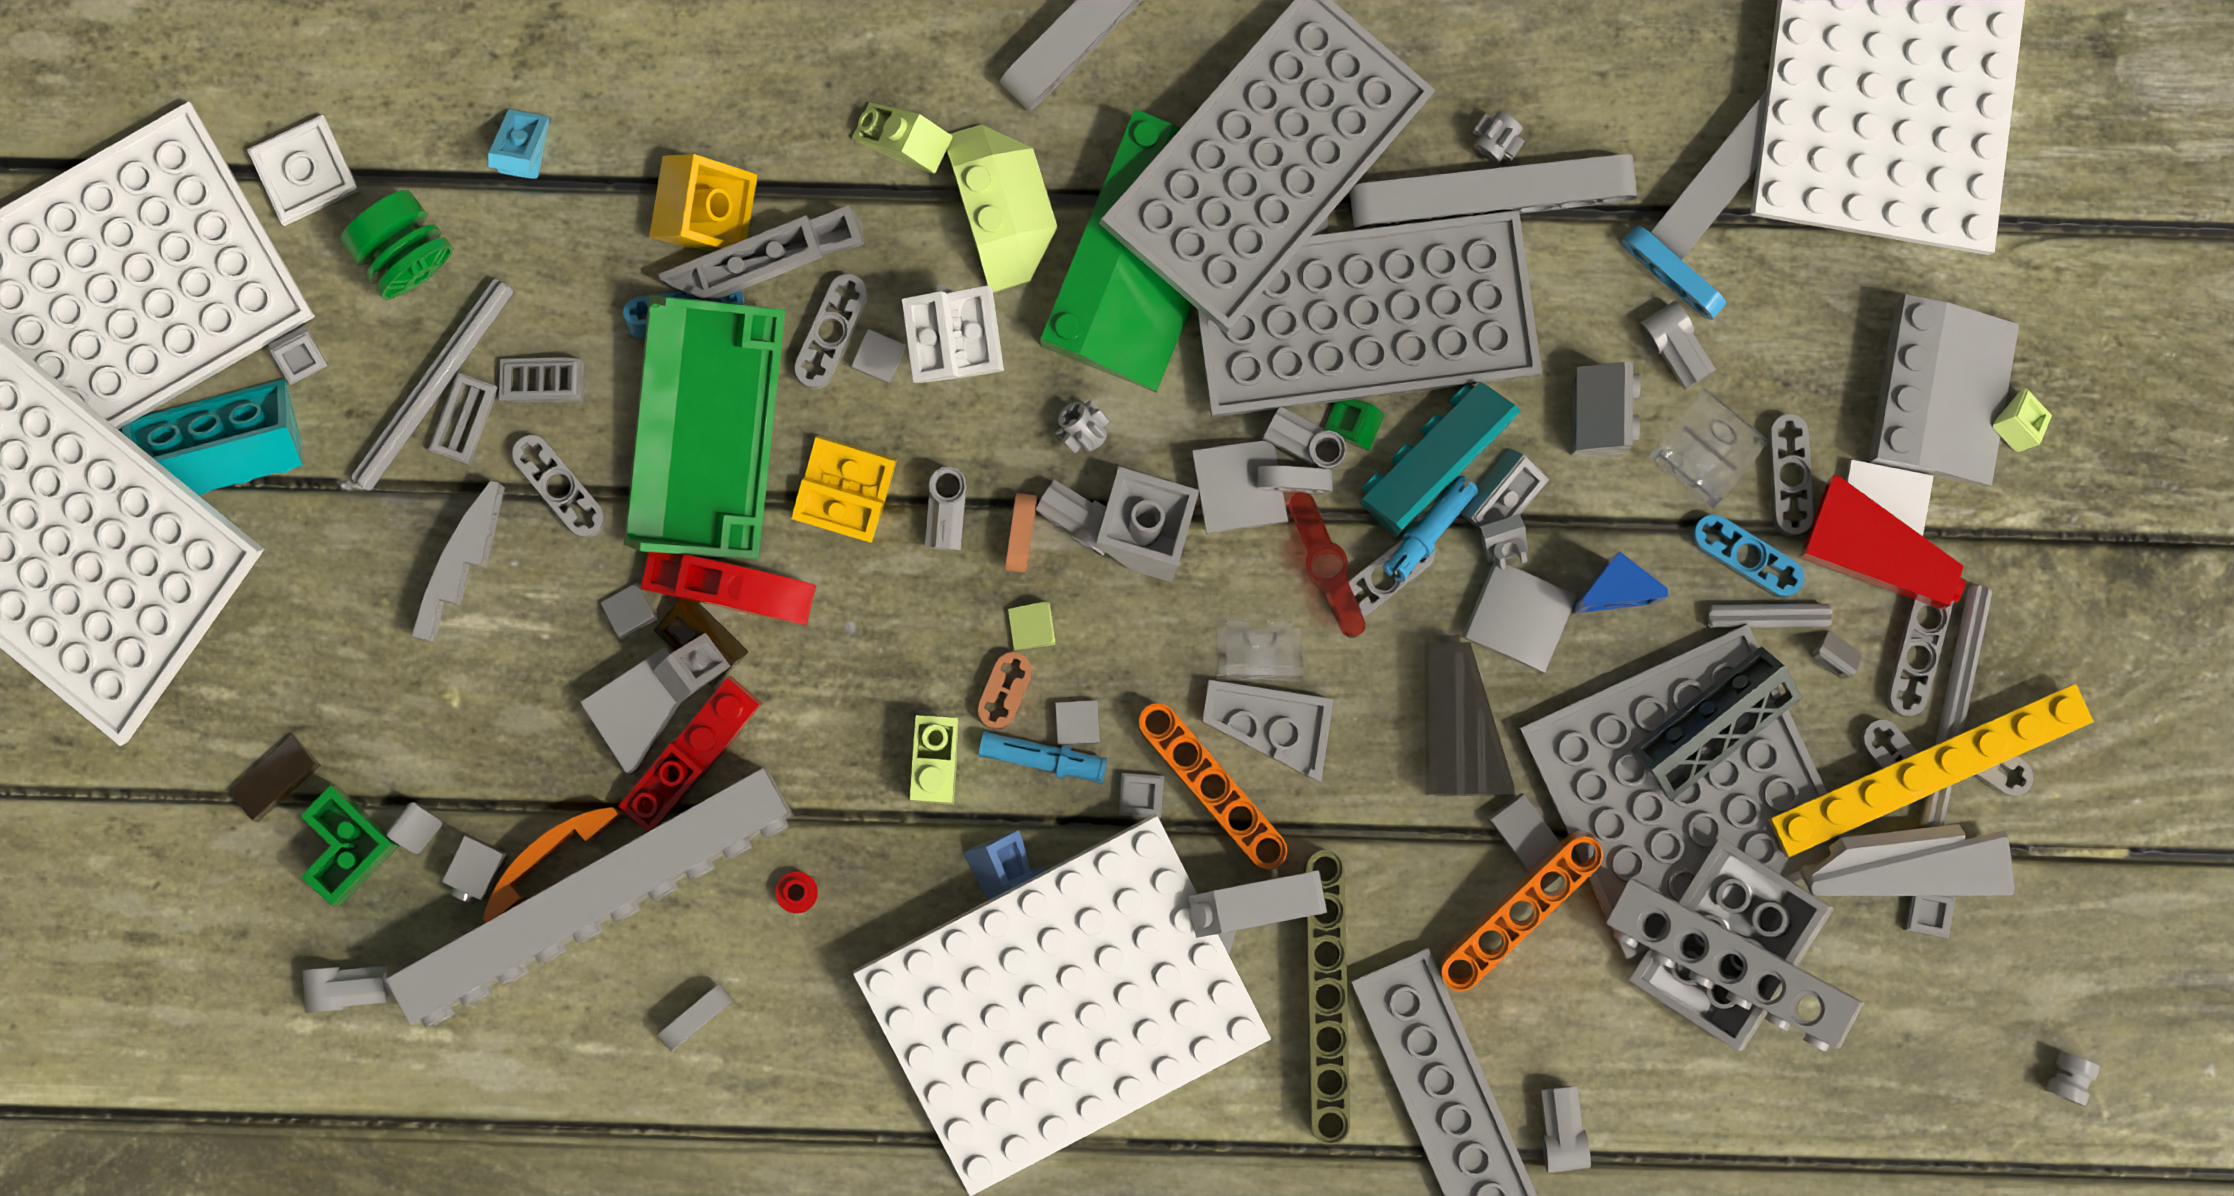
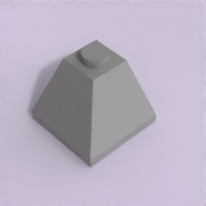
M1118 467L1096 546L1131 571L1172 582L1179 564L1199 490Z

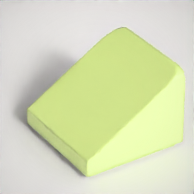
M2025 388L2017 394L1997 417L1993 428L2014 451L2021 452L2040 445L2052 415Z
M1049 601L1008 609L1014 651L1056 645Z

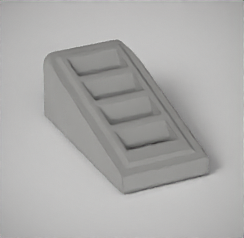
M567 357L500 359L499 401L583 403L585 362L582 358ZM512 369H520L519 391H511ZM529 369H536L535 391H528ZM545 370H552L551 391H544ZM561 370H568V390H560Z

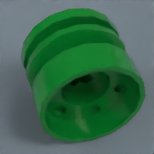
M400 190L374 203L347 226L339 240L358 266L372 263L367 269L365 276L372 284L377 283L375 290L384 300L399 297L424 283L445 264L454 250L445 237L439 238L441 231L435 224L421 227L428 214L409 190Z

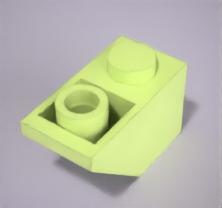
M869 102L866 110L859 118L858 126L852 139L904 165L935 173L953 136L918 113Z
M916 715L910 801L954 805L958 718Z

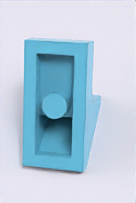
M508 109L488 153V167L496 168L502 174L537 179L541 167L549 116Z

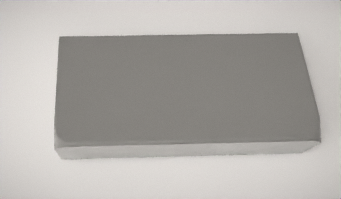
M1508 449L1478 484V494L1471 499L1460 514L1478 530H1480V526L1521 514L1549 479L1524 454Z

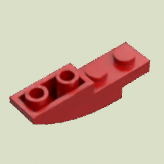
M649 552L640 589L807 626L816 585L686 554Z
M732 676L727 677L679 737L668 745L618 807L647 832L658 827L740 735L741 729L763 703Z

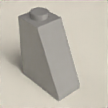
M667 647L662 648L580 702L625 772L630 775L639 770L680 705L675 702L654 673V669L672 653Z
M1319 871L1188 896L1190 918L1194 925L1196 938L1327 913Z

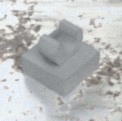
M1520 514L1480 526L1483 552L1488 564H1492L1495 561L1498 568L1501 570L1506 569L1505 559L1517 555L1522 563L1527 562L1526 530Z

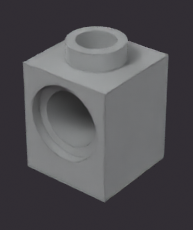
M464 836L443 879V883L452 886L450 895L470 904H473L476 898L487 901L509 854L473 837Z

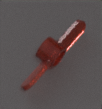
M1297 492L1289 501V509L1308 552L1306 556L1308 577L1313 585L1324 590L1341 632L1349 638H1356L1364 632L1366 624L1347 580L1349 574L1347 555L1342 547L1331 541L1312 495L1306 492ZM1333 554L1339 557L1343 563L1341 571L1331 578L1317 576L1312 570V565L1319 556Z

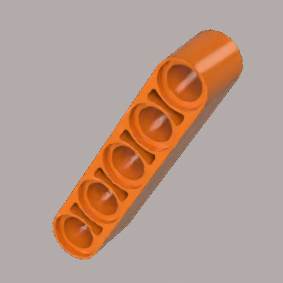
M1154 703L1145 707L1141 712L1138 722L1139 731L1144 739L1254 866L1262 870H1273L1285 861L1288 852L1287 844L1282 836L1170 707L1161 703ZM1153 712L1164 713L1169 719V729L1163 734H1152L1148 731L1145 724L1149 714ZM1184 743L1193 746L1197 752L1195 763L1187 767L1178 765L1173 758L1175 747ZM1210 775L1218 776L1224 783V792L1216 799L1207 798L1201 791V781ZM1236 807L1245 808L1251 814V825L1245 831L1233 829L1228 822L1229 812ZM1263 839L1273 840L1279 847L1278 858L1272 863L1262 862L1256 855L1257 844Z
M1576 831L1568 835L1445 952L1441 958L1440 968L1443 981L1449 988L1461 992L1474 987L1598 869L1602 863L1603 851L1595 836L1586 831ZM1581 842L1590 843L1594 848V852L1588 861L1580 863L1571 858L1572 849L1576 844ZM1548 872H1558L1563 876V883L1556 891H1545L1540 886L1541 878ZM1518 901L1530 903L1533 907L1531 915L1521 921L1513 919L1509 912L1514 903ZM1494 930L1502 936L1500 945L1495 949H1484L1478 943L1480 936L1486 931ZM1460 959L1466 960L1472 966L1471 972L1466 977L1458 979L1448 973V968L1452 962Z

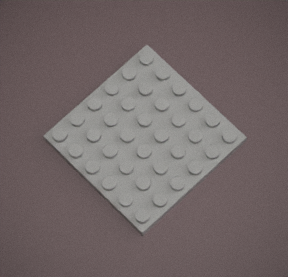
M1748 624L1518 729L1567 836L1576 831H1586L1595 836L1602 847V863L1587 879L1607 921L1629 879L1638 880L1679 903L1720 837L1793 882L1803 879L1800 874L1801 867L1805 864L1807 866L1820 864L1831 856L1829 846L1840 838L1848 837L1845 832L1785 858L1768 819L1827 793L1789 710L1781 714L1673 801H1670L1663 794L1653 775L1636 760L1630 750L1759 648ZM1778 687L1770 692L1767 703H1772L1781 696ZM1745 712L1738 717L1734 729H1739L1745 725L1751 712ZM1712 738L1704 744L1701 754H1708L1716 746L1718 738ZM1679 764L1665 775L1669 783L1682 774L1685 764ZM1581 842L1573 847L1580 863L1588 861L1593 856L1594 848L1590 843ZM1657 913L1648 919L1647 931L1652 937L1656 938L1665 925L1666 919L1664 916ZM1610 926L1612 933L1614 934L1616 929ZM1615 938L1625 959H1629L1650 948L1641 942H1638L1636 948Z

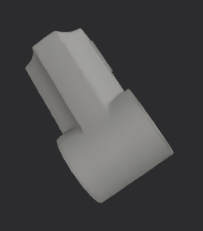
M1671 302L1639 322V328L1646 342L1655 353H1661L1684 390L1716 371L1693 334L1694 326L1689 316L1678 302Z
M1279 407L1263 437L1265 441L1309 463L1313 468L1334 471L1342 464L1347 452L1346 443L1337 432L1326 431L1283 407ZM1321 442H1330L1337 448L1338 457L1332 462L1322 461L1317 457L1315 447Z
M950 466L942 467L936 470L930 478L925 548L961 551L967 483L963 473L957 468ZM944 475L955 476L960 482V490L952 498L942 497L936 490L937 481Z
M1054 479L1041 498L1036 511L1051 522L1072 533L1071 537L1086 548L1101 556L1105 554V551L1096 546V542L1107 507L1096 501L1091 503Z
M386 966L359 967L348 970H341L340 967L302 970L305 1013L343 1010V1006L389 1002L390 987L386 981L389 977Z
M1577 1086L1540 1089L1545 1135H1542V1149L1547 1173L1590 1168V1148L1587 1133L1582 1129Z

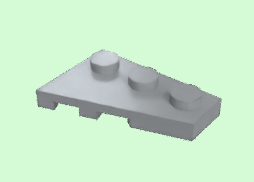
M1209 680L1202 723L1321 783L1334 699Z

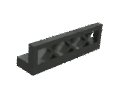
M1761 646L1630 750L1636 760L1653 775L1663 794L1670 801H1673L1802 699V696L1785 665ZM1782 684L1786 692L1774 702L1767 703L1770 692ZM1745 712H1751L1748 722L1741 728L1734 729L1737 718ZM1712 738H1718L1716 746L1708 754H1701L1704 744ZM1679 764H1685L1682 774L1669 783L1665 775Z

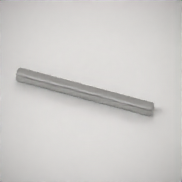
M493 279L352 473L351 479L368 491L374 488L513 295V290L508 285L498 279Z
M1972 585L1967 591L1936 744L1957 736L1964 731L1992 597V590L1985 586ZM1952 785L1924 797L1919 820L1921 827L1944 826Z

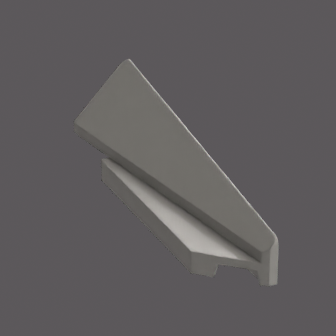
M850 205L812 220L806 215L659 274V277L670 288L678 289L700 300L715 301L821 259L823 254L864 245L862 221Z
M1960 824L1843 837L1829 846L1831 856L1817 865L1807 866L1805 864L1800 869V874L1809 892L1814 896H2011L2015 890L2007 833L2000 831L1965 840L1966 835Z

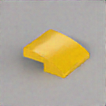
M817 435L805 477L801 481L791 519L871 543L880 520L898 458Z

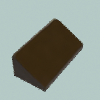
M681 599L654 629L674 651L704 633L708 635L731 666L718 677L708 682L712 688L716 687L748 653V650L699 602Z
M292 734L229 792L252 821L259 822L315 772L321 764Z

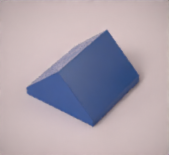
M1619 551L1607 560L1574 603L1573 614L1657 604L1669 597L1668 588Z

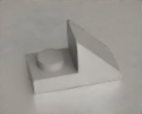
M704 633L667 656L654 669V673L675 702L680 704L731 666L708 635Z

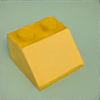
M696 154L662 156L649 237L680 247L712 252L747 239L758 175Z

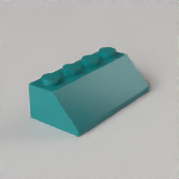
M285 379L145 415L122 426V433L197 495H203L211 490L233 484H244L252 479L274 473H286L293 468L303 466L302 441Z
M1481 381L1473 389L1466 384L1449 401L1454 408L1444 418L1437 413L1420 430L1425 437L1414 448L1407 443L1395 454L1391 461L1396 466L1385 477L1378 472L1362 487L1361 490L1366 496L1361 500L1360 504L1396 538L1513 422L1521 412L1515 404Z

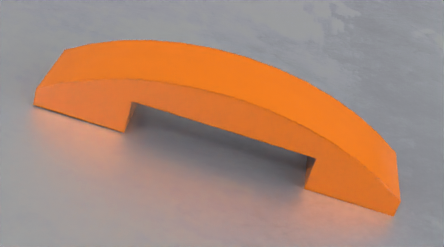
M610 807L583 813L555 826L531 843L508 867L496 885L485 909L484 922L487 923L522 903L526 897L516 885L578 832L585 842L591 843L622 816L621 812L617 808Z

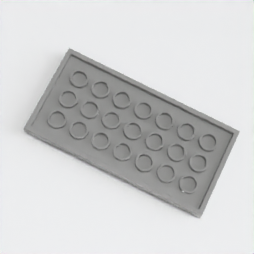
M1294 0L1105 214L1099 224L1227 334L1436 90L1332 0Z
M1519 210L1310 236L1227 334L1196 308L1211 417L1279 409V407L1290 408L1465 386L1466 384L1474 385L1480 381L1490 383L1542 375Z

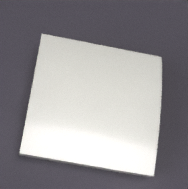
M982 286L951 293L940 291L902 299L914 383L957 379L1004 371L992 287Z

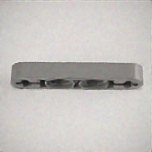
M1911 599L1886 695L1888 708L1900 717H1910L1919 714L1924 710L1928 702L1953 601L1949 607L1941 610ZM1923 606H1930L1938 612L1939 622L1934 629H1925L1918 623L1917 613ZM1913 646L1924 648L1928 654V663L1921 670L1912 668L1907 662V652ZM1902 672L1910 677L1924 678L1923 684L1919 681L1913 682L1911 695L1917 698V703L1908 705L1907 709L1902 708L1903 701L1897 698L1898 692L1906 691L1910 680L1901 679Z

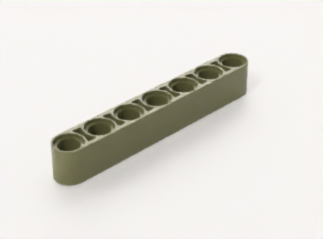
M1321 850L1309 856L1305 862L1304 873L1313 872V864L1320 857H1326L1333 861L1336 868L1335 875L1329 881H1321L1324 899L1333 902L1337 913L1334 920L1329 924L1320 923L1314 915L1305 917L1309 1124L1311 1132L1319 1141L1324 1144L1333 1145L1343 1141L1350 1130L1345 868L1338 854L1330 850ZM1322 942H1330L1337 949V959L1330 966H1322L1315 959V949ZM1325 984H1331L1338 991V1001L1335 1006L1329 1009L1320 1007L1315 998L1318 988ZM1325 1027H1332L1339 1034V1044L1331 1051H1323L1317 1045V1034ZM1325 1070H1334L1340 1077L1339 1088L1330 1094L1322 1093L1317 1084L1319 1075ZM1326 1113H1336L1341 1119V1129L1334 1136L1322 1135L1318 1127L1320 1118Z

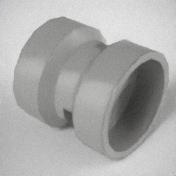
M2060 1051L2056 1060L2058 1070L2055 1077L2049 1079L2045 1091L2086 1107L2090 1097L2088 1087L2091 1081L2097 1079L2101 1067L2083 1058Z

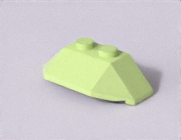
M982 124L951 133L950 135L953 137L946 151L987 285L992 287L993 293L1029 283L1057 230L1056 220L1034 149Z

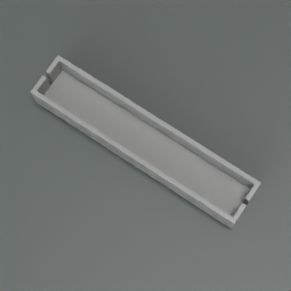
M762 768L388 977L386 981L410 1025L423 1023L425 1027L438 1025L455 1015L452 1007L459 1003H462L463 1006L467 1004L473 1005L491 995V985L497 982L500 985L513 983L530 973L527 965L537 960L538 964L542 962L546 964L566 953L567 950L564 947L566 943L575 940L576 943L580 941L583 943L602 933L604 929L601 924L612 918L614 922L617 920L621 922L641 910L638 903L650 897L651 901H658L678 890L675 882L687 876L689 880H696L715 869L712 863L714 860L725 855L726 859L730 858L731 860L752 848L749 841L762 834L764 838L769 839L789 827L786 820L793 817L794 814L771 773Z

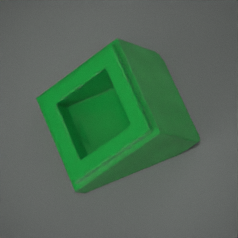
M1361 400L1338 401L1332 407L1324 430L1337 432L1343 437L1345 442L1369 451L1383 421L1384 413L1373 404Z

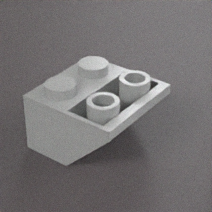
M1633 362L1577 367L1573 371L1571 456L1621 457L1633 446L1634 440H1639L1640 417L1639 415H1633L1634 399H1639L1640 374L1633 373Z

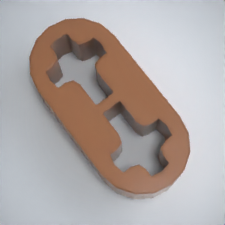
M1016 493L1005 571L1027 573L1037 495Z
M1010 652L1001 656L995 663L978 706L979 718L984 725L991 729H1003L1012 723L1029 685L1032 675L1031 664L1022 654ZM1014 660L1021 662L1020 670L1025 672V676L1023 679L1015 678L1009 690L1003 687L1006 673L1001 671V668L1004 664L1011 665ZM1000 692L1007 694L1004 709L1009 711V714L1006 718L999 716L997 721L993 722L989 720L990 712L985 710V706L987 703L995 704Z

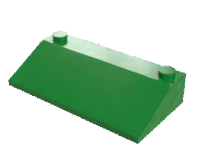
M1134 109L1040 340L1041 347L1157 393L1192 304L1103 228L1099 222L1181 128Z
M649 294L623 545L646 552L759 559L785 309Z

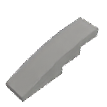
M493 481L488 483L465 513L443 550L424 593L412 637L436 643L444 603L461 606L470 565L487 569L505 487L500 483Z

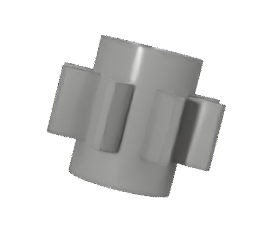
M1497 111L1493 118L1485 113L1472 132L1473 135L1478 137L1473 146L1481 155L1492 162L1499 163L1503 156L1512 161L1525 142L1522 138L1518 137L1523 128L1514 118L1504 112Z
M1089 400L1085 406L1081 402H1073L1061 411L1058 417V423L1061 428L1055 433L1073 453L1078 452L1080 448L1089 452L1100 447L1105 441L1107 430L1104 426L1110 420L1092 400Z

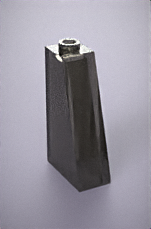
M1435 635V642H1428L1425 645L1426 796L1514 795L1513 779L1471 643L1460 642V635Z

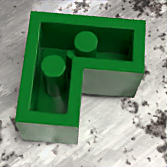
M330 785L301 815L331 845L301 877L331 906L341 907L400 846L387 837V832L340 787Z

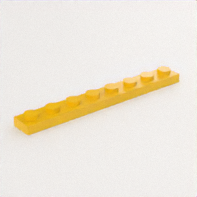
M2072 684L1771 817L1768 820L1785 858L1791 857L2091 724L2094 721L2077 684Z

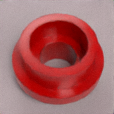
M794 871L787 873L779 880L776 886L777 902L784 910L790 913L799 914L808 911L814 906L818 898L816 882L810 875L804 872ZM794 884H799L804 888V896L798 901L792 900L789 896V889Z

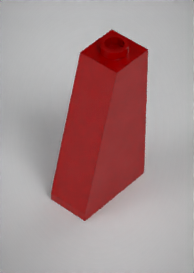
M1833 475L1827 480L1800 559L1941 610L1949 607L1952 601L1958 603L1966 584V579L1961 578L1964 568L1961 563L1842 477Z

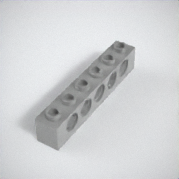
M1629 879L1606 923L1616 929L1613 937L1634 948H1636L1638 942H1641L1653 949L1650 956L1670 968H1674L1676 962L1691 970L1688 976L1690 979L1709 989L1712 988L1714 983L1729 990L1726 998L1748 1010L1752 1004H1755L1767 1011L1764 1019L1788 1031L1790 1025L1806 1032L1803 1038L1804 1041L1825 1052L1829 1046L1836 1049L1841 1048L1864 1005V1002L1635 879ZM1659 913L1667 921V930L1661 937L1654 938L1647 931V921L1652 915ZM1692 934L1700 935L1705 942L1703 954L1695 959L1690 958L1684 949L1686 939ZM1732 954L1740 957L1743 962V972L1736 979L1727 978L1722 971L1724 959ZM1768 975L1776 976L1782 984L1781 994L1774 1000L1766 999L1760 991L1761 981ZM1806 996L1815 997L1821 1006L1819 1016L1813 1021L1803 1019L1798 1011L1800 1001Z

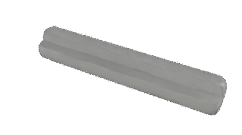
M1829 604L1712 605L1707 610V622L1710 628H1741L1747 624L1750 628L1827 627L1831 625L1833 617L1832 608Z

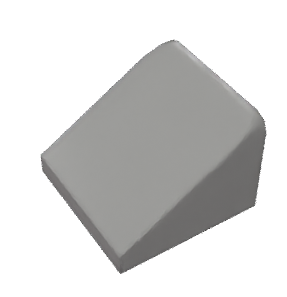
M306 323L269 343L270 352L290 385L327 367V363Z
M638 582L601 602L613 629L621 640L658 619L646 596L640 589L641 587Z
M1830 631L1825 634L1811 654L1815 660L1842 679L1854 676L1862 658V654Z
M413 802L402 812L387 831L386 836L412 853L419 854L440 829L442 821L423 805Z

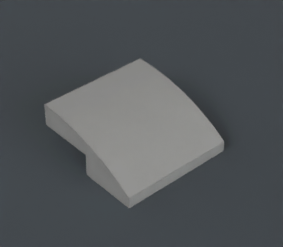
M1258 441L1192 451L1206 535L1243 528L1253 529L1288 523L1283 492L1257 489L1258 467L1278 466L1275 445L1267 441Z
M1494 561L1462 637L1496 654L1505 655L1536 671L1545 673L1577 596L1507 564L1506 569L1501 570Z

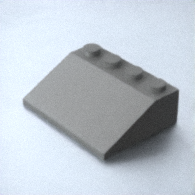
M1905 294L1896 301L1867 463L1991 487L2000 435L1994 430L1993 424L2005 409L2019 324L1949 302Z
M1721 837L1679 901L1680 904L1795 966H1798L1834 910V907ZM1667 921L1656 938L1661 937L1666 932ZM1692 934L1686 939L1684 943L1686 954L1692 959L1698 958L1703 954L1705 942L1700 935ZM1649 948L1629 981L1733 1049L1744 1051L1765 1018L1767 1011L1755 1004H1752L1749 1010L1739 1006L1726 998L1729 990L1716 983L1709 989L1688 977L1691 972L1690 969L1677 962L1674 968L1660 963L1650 957L1653 949ZM1735 954L1727 956L1722 963V971L1727 978L1736 979L1743 972V962ZM1774 975L1766 976L1760 984L1761 994L1768 1000L1776 999L1782 991L1780 980Z

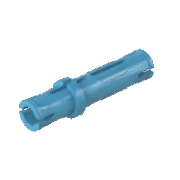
M1457 476L1454 483L1416 528H1409L1403 535L1404 542L1389 560H1386L1383 564L1384 570L1390 577L1397 570L1398 574L1394 579L1404 582L1422 558H1428L1435 549L1434 543L1471 499L1478 494V489L1472 481L1464 488L1463 484L1467 481V478Z
M989 731L983 732L979 749V757L981 758L985 757L1056 773L1057 778L1064 779L1066 775L1098 782L1099 784L1103 782L1107 765V757L1072 751L1071 746L1062 745V748L998 735Z

